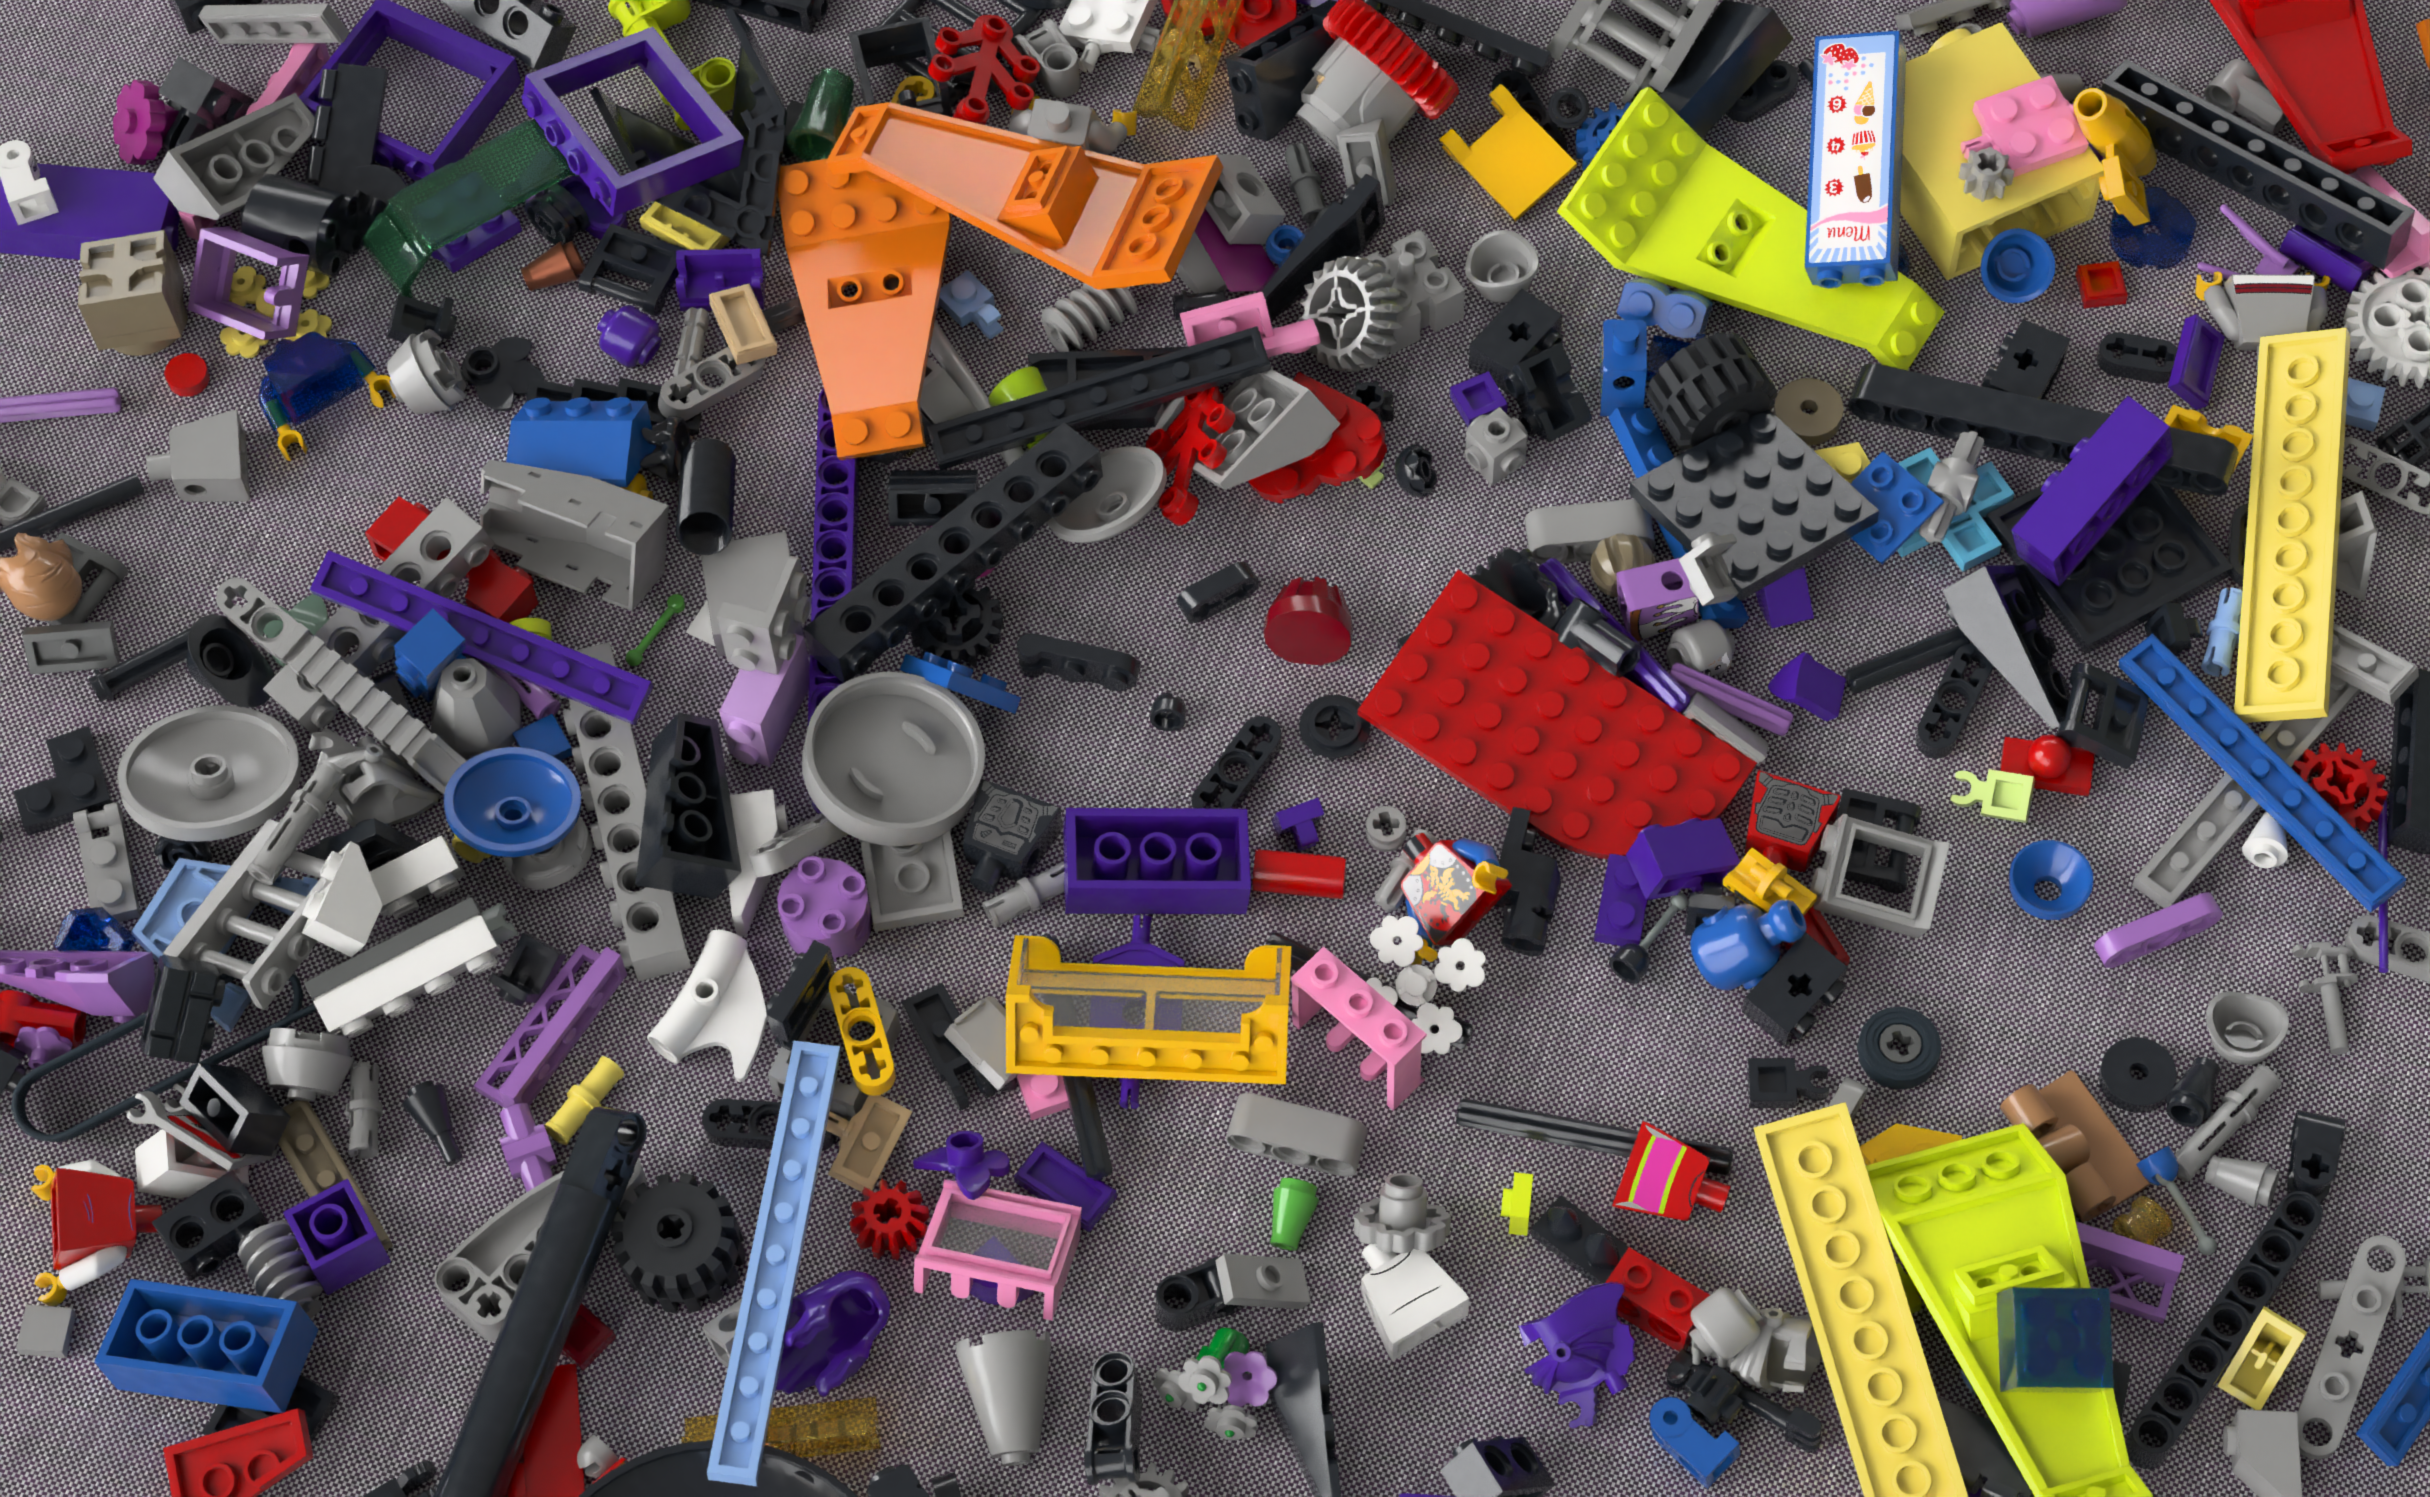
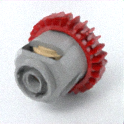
M1338 0L1323 20V27L1329 33V36L1336 41L1311 69L1315 76L1302 90L1301 100L1304 105L1296 114L1320 138L1340 153L1337 132L1362 123L1366 124L1375 119H1383L1389 144L1416 112L1430 120L1438 119L1455 101L1454 99L1459 94V87L1454 82V79L1447 74V71L1438 65V62L1433 60L1405 32H1402L1393 22L1386 19L1371 5L1366 4L1363 0Z

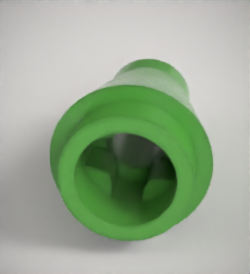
M1281 1178L1279 1187L1274 1188L1272 1236L1270 1240L1272 1246L1288 1251H1297L1299 1241L1319 1202V1199L1315 1197L1317 1192L1315 1185L1299 1179Z

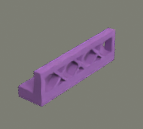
M581 943L475 1083L474 1088L476 1092L503 1108L518 1103H528L530 1106L627 976L621 955L608 947H605L601 954ZM584 961L591 963L592 966L576 986L574 974ZM569 982L570 988H565V986ZM566 999L549 1022L547 1010L553 1002ZM541 1018H543V1023L538 1024ZM539 1035L522 1057L521 1045L526 1038ZM516 1053V1059L511 1060V1058ZM512 1071L499 1090L491 1086L500 1073Z
M2076 1222L2086 1270L2088 1271L2095 1267L2107 1269L2117 1283L2104 1290L2092 1287L2090 1284L2093 1301L2163 1324L2174 1285L2180 1274L2185 1256ZM2123 1275L2129 1276L2130 1278L2125 1280ZM2142 1281L2163 1287L2158 1307L2139 1302L2130 1287ZM2122 1292L2124 1296L2117 1295V1293Z

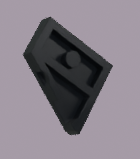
M373 818L360 821L354 828L341 834L326 837L319 844L302 851V853L326 861L332 851L339 853L351 841L359 845L370 872L386 864L387 861L394 860L423 845V843Z

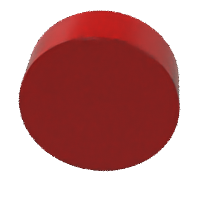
M193 353L177 355L165 367L164 375L168 386L173 393L179 396L190 397L197 395L207 387L210 381V373L205 361Z

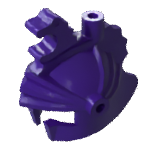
M1610 1282L1591 1286L1567 1299L1552 1314L1518 1326L1524 1347L1541 1338L1550 1355L1524 1369L1526 1374L1532 1375V1383L1535 1386H1542L1545 1394L1557 1391L1559 1393L1558 1404L1560 1405L1574 1401L1580 1406L1581 1414L1578 1418L1569 1422L1570 1428H1576L1580 1425L1590 1427L1597 1422L1596 1415L1599 1412L1597 1405L1600 1402L1597 1399L1599 1394L1597 1387L1603 1381H1605L1612 1395L1629 1386L1624 1374L1629 1373L1630 1365L1636 1359L1634 1353L1636 1340L1631 1334L1630 1325L1622 1323L1618 1320L1617 1316L1618 1304L1625 1291L1622 1283Z

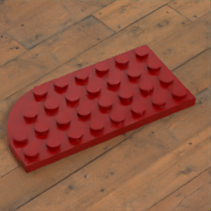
M1459 569L1358 708V715L1509 815H1511L1513 807L1531 810L1529 827L1537 829L1539 835L1560 847L1594 858L1608 859L1609 854L1626 856V853L1637 839L1638 833L1651 825L1660 824L1666 827L1679 825L1693 818H1700L1702 821L1720 818L1757 765L1755 761L1624 676L1619 678L1609 673L1601 665L1588 657L1581 648L1575 647L1570 649L1558 641L1559 634Z

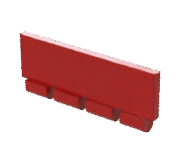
M576 1364L556 1366L519 1461L524 1460V1463L517 1464L507 1489V1497H578L585 1491L584 1468H579L577 1464V1453L582 1446Z

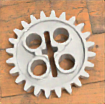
M2425 267L2421 275H2415L2412 269L2404 275L2395 278H2389L2388 276L2385 278L2380 273L2375 272L2371 283L2363 280L2360 283L2358 292H2352L2349 304L2346 307L2343 320H2345L2344 328H2347L2351 337L2350 348H2358L2355 356L2356 361L2370 360L2367 369L2369 373L2379 368L2384 370L2383 381L2386 382L2395 375L2399 376V385L2401 387L2405 386L2408 379H2414L2418 389H2422L2425 379H2430V269Z

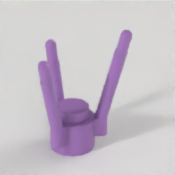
M2226 204L2220 206V211L2240 229V234L2264 255L2255 269L2256 274H2298L2301 268L2299 265L2278 252ZM2205 262L2197 264L2199 270L2211 273L2212 275H2214V272H2221L2222 278L2227 280L2232 274H2239Z

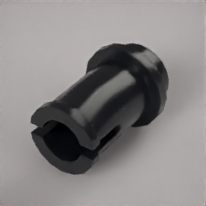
M1181 290L1180 295H1173L1174 319L1181 320L1180 313L1226 301L1224 290L1187 294L1186 290Z

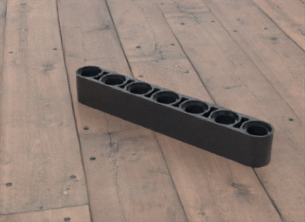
M2295 1191L2283 1198L2134 1421L2125 1444L2129 1460L2135 1466L2142 1469H2154L2160 1467L2166 1461L2236 1355L2264 1306L2268 1307L2311 1242L2323 1217L2322 1206L2319 1200L2312 1194ZM2296 1214L2301 1216L2307 1225L2298 1226L2293 1224L2287 1215ZM2263 1251H2275L2282 1257L2283 1261L2273 1262L2265 1257ZM2248 1286L2253 1288L2258 1293L2259 1298L2250 1299L2245 1297L2238 1287ZM2225 1323L2234 1330L2235 1335L2227 1336L2221 1334L2216 1330L2214 1324ZM2192 1359L2204 1361L2211 1371L2208 1373L2198 1372L2191 1367L2189 1361ZM2168 1396L2177 1397L2184 1402L2186 1409H2172L2166 1404L2164 1398ZM2151 1434L2160 1441L2161 1447L2150 1448L2141 1442L2139 1435Z

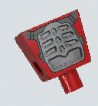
M1758 770L1744 853L1747 854L1751 848H1754L1774 864L1781 863L1788 869L1805 872L1821 846L1826 826L1828 824L1833 825L1836 820L1841 796Z

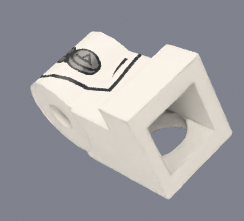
M12 140L0 146V178L18 225L58 213L56 201L46 178L39 179L40 170L30 147L23 141Z

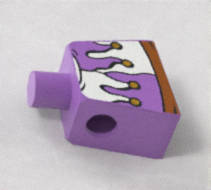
M1679 558L1616 573L1618 607L1626 630L1638 642L1698 619L1699 599L1690 588V581L1678 560Z

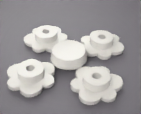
M1387 916L1382 921V927L1372 931L1370 943L1375 949L1379 950L1378 957L1381 962L1387 964L1394 961L1398 966L1406 968L1399 973L1396 979V991L1390 986L1382 987L1381 981L1377 978H1370L1366 983L1393 1006L1396 1005L1398 996L1406 1004L1420 1006L1417 1011L1418 1019H1413L1412 1022L1427 1034L1422 1040L1421 1053L1428 1054L1435 1050L1438 1054H1446L1450 1050V1043L1457 1042L1461 1038L1463 1030L1461 1025L1453 1020L1454 1012L1450 1007L1445 1006L1438 1009L1436 1005L1427 1003L1436 993V979L1443 984L1450 983V987L1455 992L1464 991L1467 985L1469 987H1478L1485 980V972L1481 966L1484 965L1486 957L1483 952L1479 950L1474 951L1471 941L1460 938L1454 941L1451 948L1443 947L1439 950L1438 958L1441 962L1436 965L1434 974L1423 965H1411L1415 960V951H1419L1424 945L1422 937L1417 935L1419 930L1418 923L1410 916H1404L1399 920L1394 916ZM1401 938L1402 942L1399 945H1395L1394 940ZM1459 963L1465 964V968L1463 970L1457 969V965ZM1433 1026L1439 1027L1438 1033L1433 1034L1431 1032Z

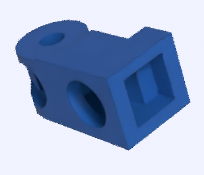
M1662 1398L1652 1407L1649 1419L1654 1439L1705 1488L1708 1489L1741 1455L1739 1442L1726 1431L1717 1439L1713 1438L1692 1419L1690 1408L1679 1398Z

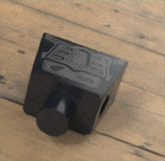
M982 779L963 840L965 859L968 863L976 866L969 880L970 883L983 892L993 893L1001 876L1015 881L1023 877L1028 878L1063 829L1060 807Z

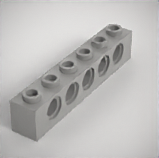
M446 497L377 570L408 583L420 580L418 587L448 598L458 588L459 581L473 567H477L484 562L495 542L477 522ZM451 548L446 558L437 560L438 555L443 550ZM341 606L313 637L318 636L331 651L334 649L343 657L347 664L351 663L365 678L369 677L381 663L389 661L395 655L394 645L407 632L385 623L376 625L377 620ZM359 644L357 651L353 655L345 657L347 650L351 646ZM289 664L285 665L263 688L269 696L311 734L319 728L328 725L334 719L337 709L340 707L339 704L335 706L323 694V691L319 693L307 680L304 681L298 676Z

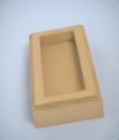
M750 284L709 294V304L737 365L777 355V343Z

